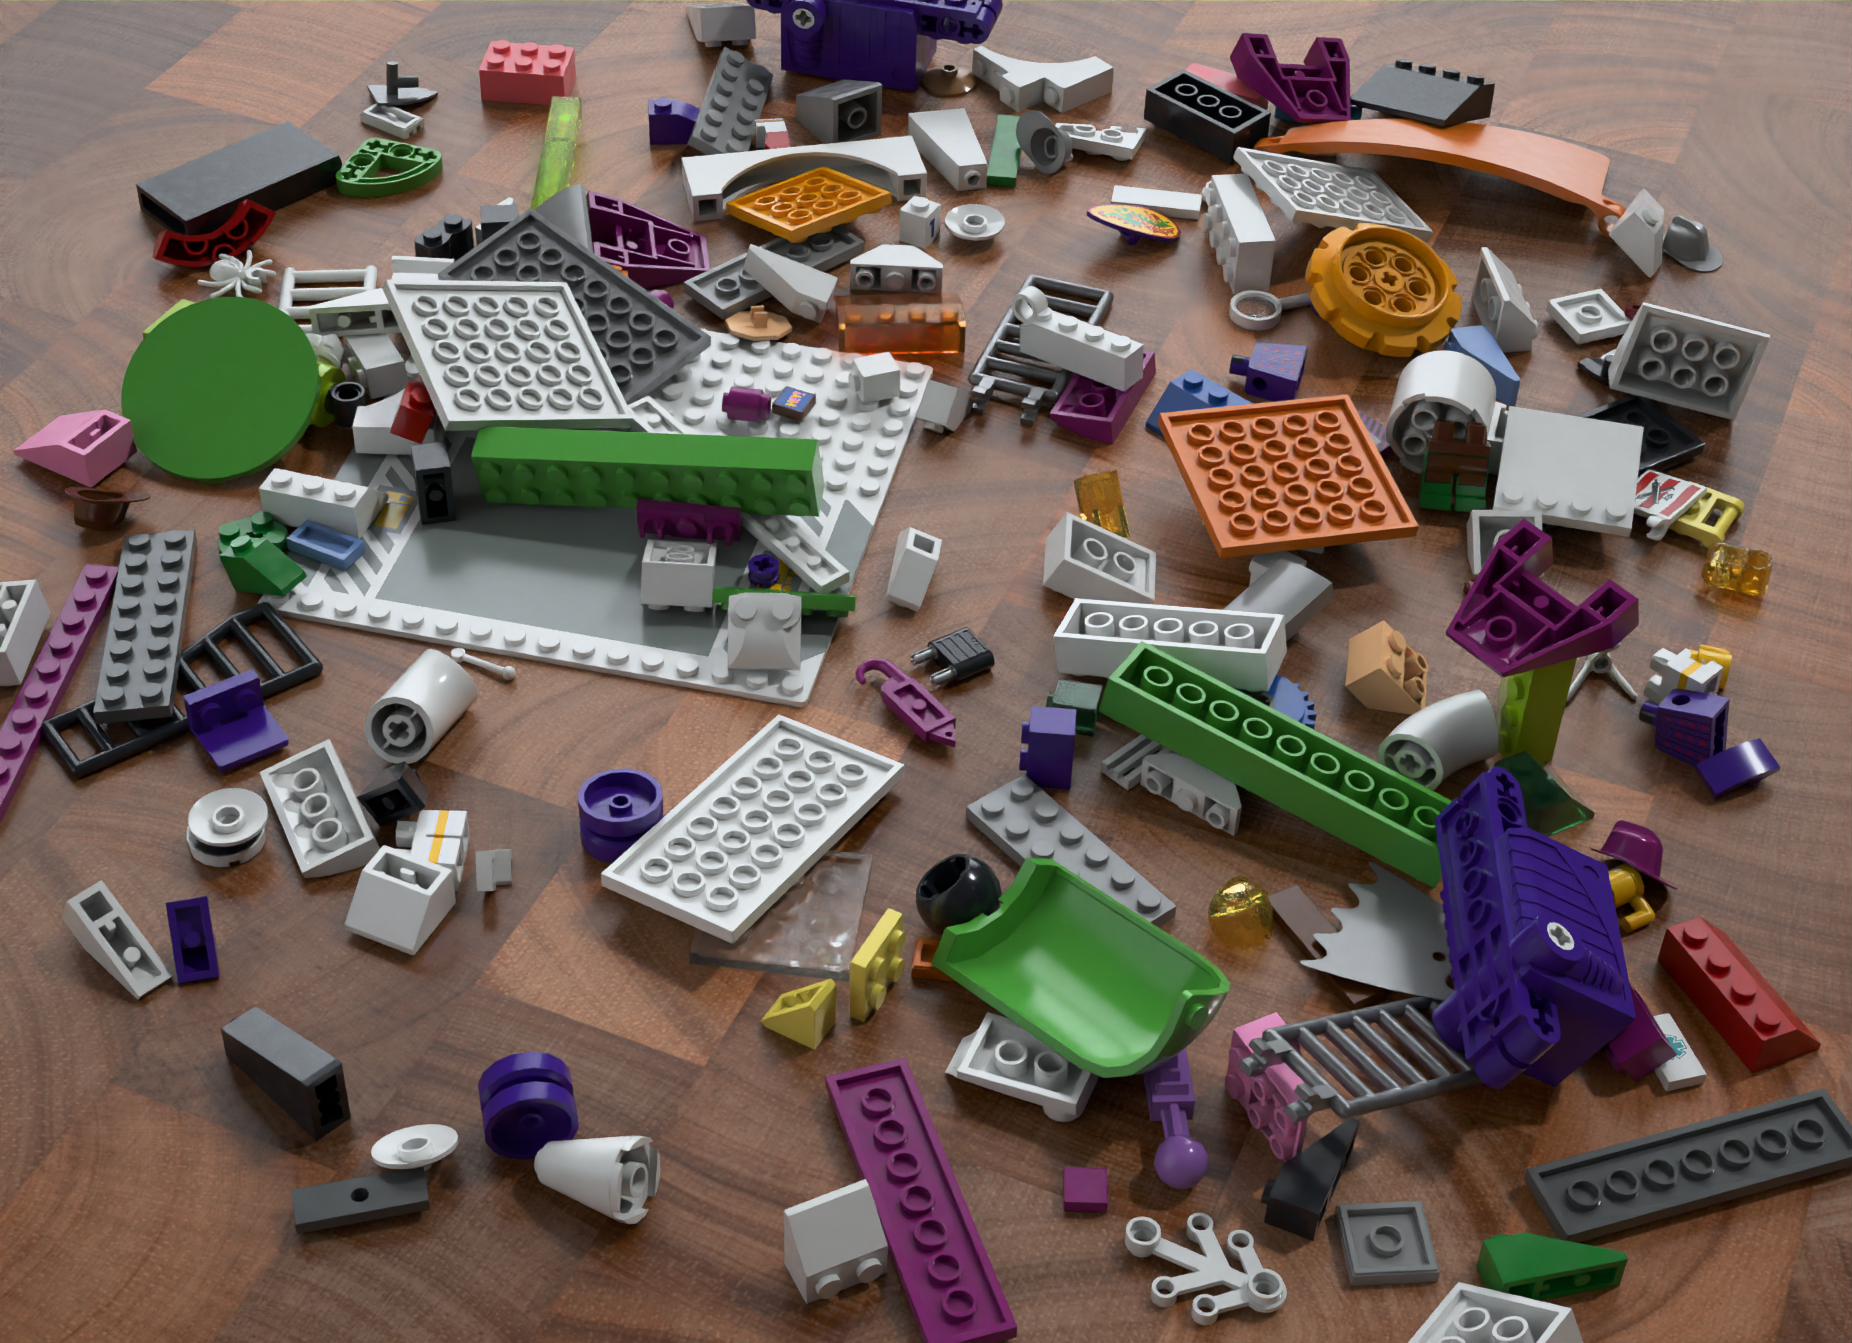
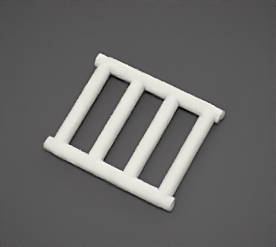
M370 265L366 269L295 271L294 268L288 267L283 275L279 309L292 319H311L309 313L310 306L292 307V302L335 300L375 290L377 268ZM364 282L363 287L294 289L295 283ZM299 325L304 333L313 334L312 325Z

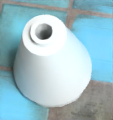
M640 1135L550 1141L538 1151L534 1161L535 1172L542 1184L625 1224H636L645 1217L649 1209L642 1207L647 1196L655 1197L661 1172L658 1149L651 1148L649 1144L653 1140L650 1137Z

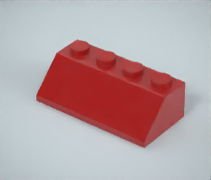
M1702 917L1667 927L1657 960L1751 1073L1820 1048L1821 1043L1725 932Z

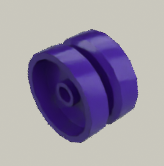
M622 768L597 773L583 783L578 791L581 844L585 851L600 861L613 863L664 817L662 787L656 778L644 771Z
M524 1052L502 1058L494 1062L483 1072L478 1082L485 1142L495 1153L507 1158L527 1160L535 1158L538 1151L550 1141L573 1140L579 1128L578 1114L573 1095L570 1069L561 1059L548 1053Z

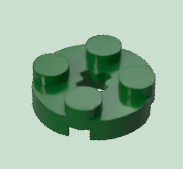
M265 511L256 512L251 517L238 519L234 522L224 523L218 529L219 538L217 543L219 554L229 548L230 543L234 539L244 535L267 539L282 552L288 549L286 540L288 532L286 527L281 522L272 519V515Z

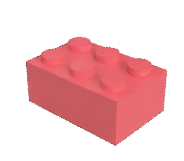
M506 40L491 41L479 68L481 100L566 106L576 79L574 48L565 47L560 44L547 46L537 45L533 42L521 44L509 43Z

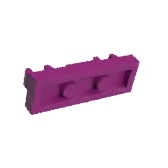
M638 499L636 512L640 538H645L646 533H653L658 535V540H662L665 535L695 539L707 538L708 544H713L714 539L726 540V546H731L733 541H740L741 508Z

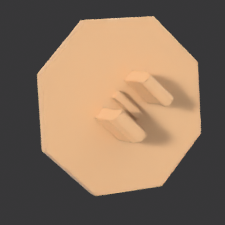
M764 305L751 306L750 311H739L725 319V325L730 334L751 341L779 340L792 332V326L786 317L764 311Z

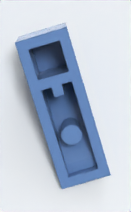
M1479 325L1450 329L1448 342L1444 344V351L1459 352L1480 362L1494 380L1496 399L1507 406H1515L1521 380L1487 326Z

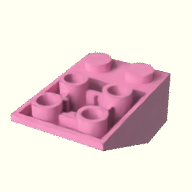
M105 409L59 416L13 450L14 455L88 487H93L137 453L136 445L133 442L134 434L131 420Z
M1275 1012L1233 1029L1225 1085L1230 1096L1233 1099H1238L1245 1108L1251 1124L1256 1129H1260L1268 1139L1274 1155L1278 1159H1283L1286 1163L1302 1152L1307 1119L1294 1123L1283 1111L1287 1104H1292L1300 1098L1294 1090L1298 1084H1302L1304 1081L1285 1063L1269 1066L1260 1074L1251 1077L1238 1066L1241 1059L1248 1058L1254 1053L1248 1046L1252 1039L1262 1038V1033L1268 1028L1286 1025L1279 1014ZM1296 1040L1289 1041L1288 1043L1301 1055L1300 1044Z

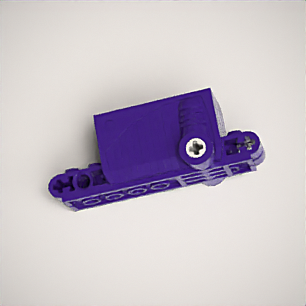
M746 0L753 8L767 10L773 14L781 13V70L840 80L879 82L883 87L914 92L937 51V40L947 39L957 41L960 44H981L988 39L1003 8L1002 0Z
M1497 766L1492 767L1487 773L1483 771L1461 792L1462 797L1460 799L1455 798L1435 818L1444 888L1440 892V898L1443 900L1444 924L1447 930L1446 940L1450 951L1448 954L1449 963H1451L1452 967L1451 978L1454 982L1455 991L1436 1007L1432 1014V1021L1440 1038L1452 1049L1464 1053L1466 1061L1473 1064L1478 1077L1489 1087L1497 1090L1504 1089L1521 1073L1556 1087L1636 1020L1607 865L1528 828L1520 785L1510 772Z

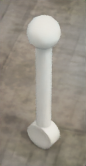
M455 648L451 651V658L455 662H469L502 674L506 680H512L516 676V670L512 666L504 668L465 654L463 648Z

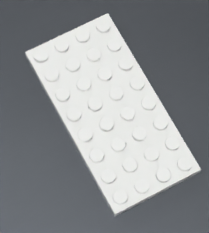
M778 714L601 873V886L733 944L904 777V764Z

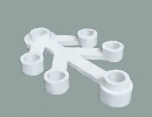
M1198 1212L1190 1215L1186 1227L1187 1237L1199 1244L1204 1256L1161 1238L1159 1224L1149 1217H1136L1128 1222L1125 1232V1245L1133 1255L1143 1258L1154 1254L1193 1271L1192 1273L1172 1278L1168 1276L1157 1277L1152 1282L1150 1294L1151 1300L1155 1305L1163 1308L1170 1307L1175 1304L1178 1295L1222 1284L1235 1290L1217 1296L1200 1294L1194 1298L1191 1316L1196 1323L1204 1326L1211 1325L1217 1320L1219 1313L1246 1306L1258 1312L1270 1313L1284 1305L1287 1296L1286 1286L1278 1273L1270 1269H1263L1253 1248L1254 1239L1249 1232L1234 1230L1228 1235L1227 1254L1235 1260H1240L1245 1272L1242 1273L1229 1266L1213 1232V1220L1205 1213ZM1200 1225L1206 1229L1197 1230L1193 1226ZM1240 1242L1245 1244L1246 1247L1240 1248L1235 1246L1234 1243ZM1166 1289L1171 1293L1164 1295L1159 1293L1158 1290ZM1259 1292H1266L1269 1295L1261 1294ZM1208 1307L1212 1311L1206 1313L1199 1310V1308Z

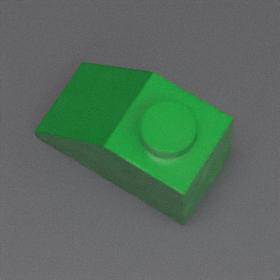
M248 535L240 536L230 543V547L219 555L235 591L285 596L307 577L301 567L269 540L264 538H254Z

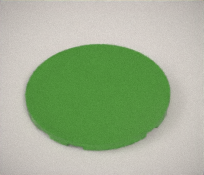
M219 297L203 300L184 307L168 316L148 333L140 343L128 364L124 376L121 393L123 417L131 420L134 434L133 442L156 467L174 477L196 480L199 483H225L229 479L244 475L249 477L266 469L286 455L296 445L310 425V417L316 402L319 401L321 376L319 375L317 355L301 327L290 316L275 306L245 297Z

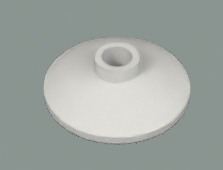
M966 204L955 207L947 213L945 226L950 233L959 238L972 241L986 240L999 235L1004 230L1005 218L998 210L990 206Z
M242 788L220 789L203 796L193 805L188 815L189 829L196 839L207 845L217 847L234 846L249 841L262 831L267 823L268 810L265 801L258 794Z
M423 1124L403 1128L378 1140L371 1150L374 1163L384 1168L414 1169L424 1167V1171L431 1168L432 1163L439 1161L455 1150L459 1142L458 1134L453 1128L439 1124Z

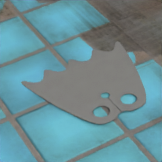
M1369 862V866L1377 875V882L1374 884H1348L1349 888L1358 897L1359 905L1351 909L1332 908L1331 912L1343 925L1342 930L1331 934H1313V937L1327 951V955L1317 960H1301L1300 964L1368 985L1444 1001L1455 990L1449 988L1445 983V978L1451 975L1452 967L1451 963H1449L1448 954L1450 951L1447 946V930L1445 929V914L1443 913L1442 905L1378 864ZM1436 952L1442 953L1446 960L1443 962L1433 959L1432 954Z

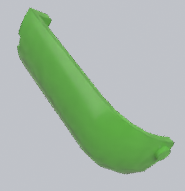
M1026 857L1013 883L998 899L1002 905L996 912L990 916L982 913L968 923L946 927L931 962L936 968L1071 1063L1103 1078L1143 1074L1170 1061L1192 1043L1210 1024L1223 1004L1231 984L1223 972L1202 955L1059 863L1046 858Z

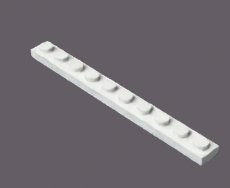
M649 395L628 405L634 418L631 427L637 432L692 434ZM741 512V525L817 593H830L850 582L849 571L786 515H762Z

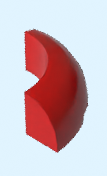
M248 199L239 203L231 218L211 233L205 235H182L168 230L160 232L153 250V258L176 266L203 267L213 265L216 261L222 260L219 258V254L236 257L259 240L271 224L276 212Z

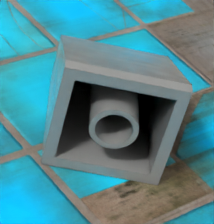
M844 79L796 95V120L824 144L868 140L881 135L882 84L879 82Z

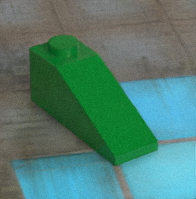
M1524 1232L1513 1235L1499 1234L1490 1239L1483 1240L1476 1267L1487 1289L1544 1301L1620 1286L1628 1258L1625 1252Z

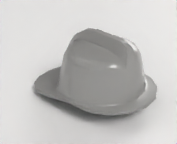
M1036 110L1028 111L1019 118L1016 126L1018 143L1024 153L1042 173L1048 175L1056 173L1064 163L1070 162L1074 158L1070 135L1064 129L1056 127L1042 112Z
M1680 215L1673 218L1667 233L1663 235L1662 251L1690 270L1711 272L1720 268L1723 262L1722 255L1714 246L1708 243V234L1705 226L1700 222L1688 220Z

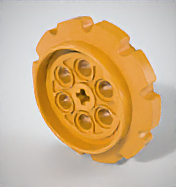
M1359 223L1354 231L1344 226L1337 228L1323 237L1307 264L1305 277L1306 283L1313 286L1309 298L1314 308L1324 321L1329 322L1337 334L1360 348L1393 357H1410L1415 349L1422 353H1428L1445 342L1450 329L1454 328L1459 320L1462 298L1454 292L1458 282L1453 272L1430 246L1403 230L1371 223Z

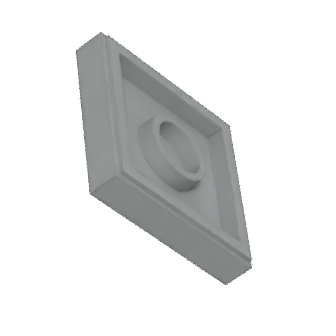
M1422 1201L1336 1205L1334 1215L1351 1286L1438 1282L1440 1271Z

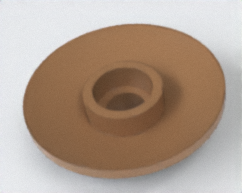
M947 63L928 69L921 79V84L926 91L934 95L958 97L973 91L976 87L977 79L970 70Z

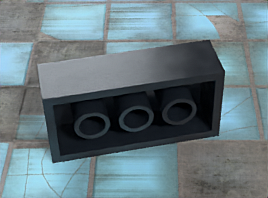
M1184 69L1146 89L1145 120L1155 124L1158 128L1176 135L1180 139L1198 146L1201 150L1210 152L1223 161L1233 163L1235 161L1233 156L1237 147L1253 149L1260 139L1268 138L1271 112Z

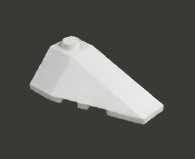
M1642 189L1608 235L1650 278L1662 264L1664 209L1645 189Z

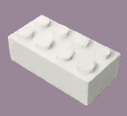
M1245 173L1212 175L1211 187L1206 189V202L1209 207L1208 213L1203 215L1204 230L1210 234L1211 247L1216 249L1217 263L1223 267L1224 281L1229 282L1233 294L1249 290L1269 292L1276 240L1251 181Z

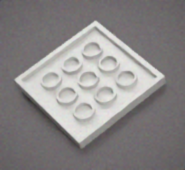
M1509 406L1493 510H1541L1542 523L1629 537L1632 529L1644 427Z

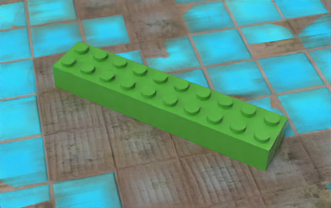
M486 426L478 430L471 454L484 502L497 504L513 503L636 509L638 499L737 507L741 508V512H747L748 514L819 517L825 486L818 439Z
M1143 641L1139 643L1108 678L1099 712L1232 781L1247 791L1270 801L1281 809L1287 810L1314 826L1344 840L1348 844L1380 859L1382 862L1399 869L1420 882L1436 888L1441 881L1442 873L1435 818L1452 802L1451 800Z

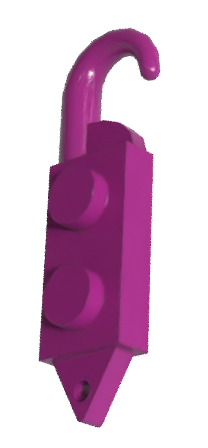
M882 658L865 660L857 667L855 672L856 679L861 685L866 683L864 674L867 671L878 670L889 678L881 687L882 702L925 743L932 740L951 747L956 746L954 731L956 717L913 677L909 678L894 663Z

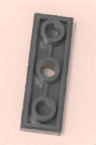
M424 1167L403 1169L291 1190L297 1234L430 1210Z

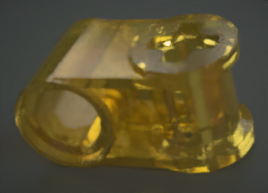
M1726 542L1714 543L1709 547L1707 551L1708 562L1704 564L1701 571V576L1707 584L1714 587L1741 591L1748 595H1761L1766 592L1773 567V557L1769 553L1759 549L1731 545ZM1721 552H1724L1723 560H1719ZM1717 569H1720L1719 577L1716 578Z

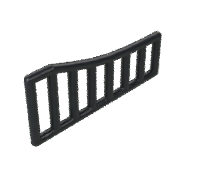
M262 602L229 616L203 637L181 651L178 676L192 693L205 688L206 685L188 665L203 653L208 656L226 679L241 674L217 645L219 641L231 632L271 678L260 684L263 698L320 674L323 671V664L275 608L268 602ZM264 618L304 665L285 673L245 625ZM95 699L46 719L41 725L42 736L75 778H81L190 730L187 715L184 716L174 703L172 717H167L170 723L152 731L149 730L142 720L124 721L135 735V738L116 746L102 727L96 724L93 717ZM78 722L101 751L80 761L59 733V730Z

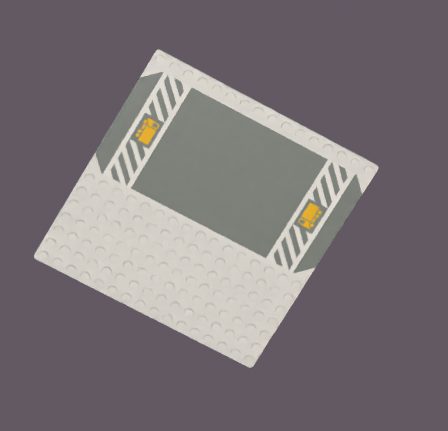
M700 328L711 336V346L648 395L694 435L818 439L825 485L819 517L786 516L849 571L850 582L830 592L833 594L849 595L917 418L916 414L927 381L932 378L933 368L917 362L909 363L895 360L900 368V396L863 403L857 392L851 390L848 376L852 372L853 359L864 357L865 355L833 351L827 348L801 346L796 343H782L770 340L751 341L730 333L725 334ZM410 355L405 363L408 382L420 375L414 359ZM786 386L816 395L815 406L802 422L772 413V403ZM731 387L760 389L766 394H771L769 419L761 420L759 423L728 419L727 412H722L724 392L729 393ZM394 394L387 395V396L384 397V399H386V398H388V397H390V396H392V395H394ZM630 426V428L567 429V430H593V431L637 432V431H636L633 427H631V426ZM478 430L445 431V443L451 467L456 520L425 525L421 524L417 504L412 455L356 453L354 446L334 480L369 487L388 494V501L360 538L365 543L366 552L346 571L290 550L287 556L305 571L307 577L285 596L263 594L258 601V604L262 602L270 603L281 616L794 707H805L808 704L840 617L827 616V610L813 609V615H801L800 671L728 670V610L721 609V603L712 602V608L705 607V611L690 612L684 610V606L670 605L669 609L654 610L648 608V604H640L642 560L647 540H658V535L646 533L645 538H640L636 509L484 502L471 459ZM742 525L740 541H733L731 546H726V540L714 539L713 543H717L714 587L725 586L816 592ZM665 535V537L662 539L672 541L707 542V538L695 539L673 537L672 535ZM766 554L778 559L780 577L773 586L768 584V587L765 588V585L759 587V584L754 586V583H750L748 579V562L756 555Z

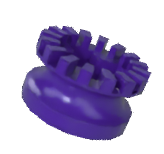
M761 554L749 560L748 579L751 584L754 583V586L759 584V587L765 585V588H767L768 584L773 586L774 583H777L780 577L778 559L771 555Z

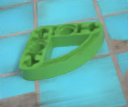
M370 138L358 147L336 173L337 189L342 194L359 197H380L407 192L428 183L442 171V155L435 149L381 138ZM382 167L406 171L397 175L373 178Z

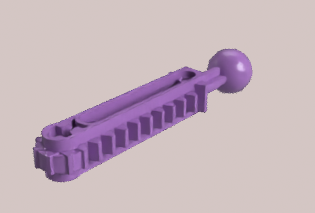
M1185 1048L1162 1066L1143 1073L1150 1121H1162L1165 1138L1154 1156L1155 1170L1161 1181L1172 1188L1182 1190L1196 1186L1204 1178L1209 1162L1208 1154L1202 1143L1189 1135L1187 1120L1193 1119L1195 1098Z

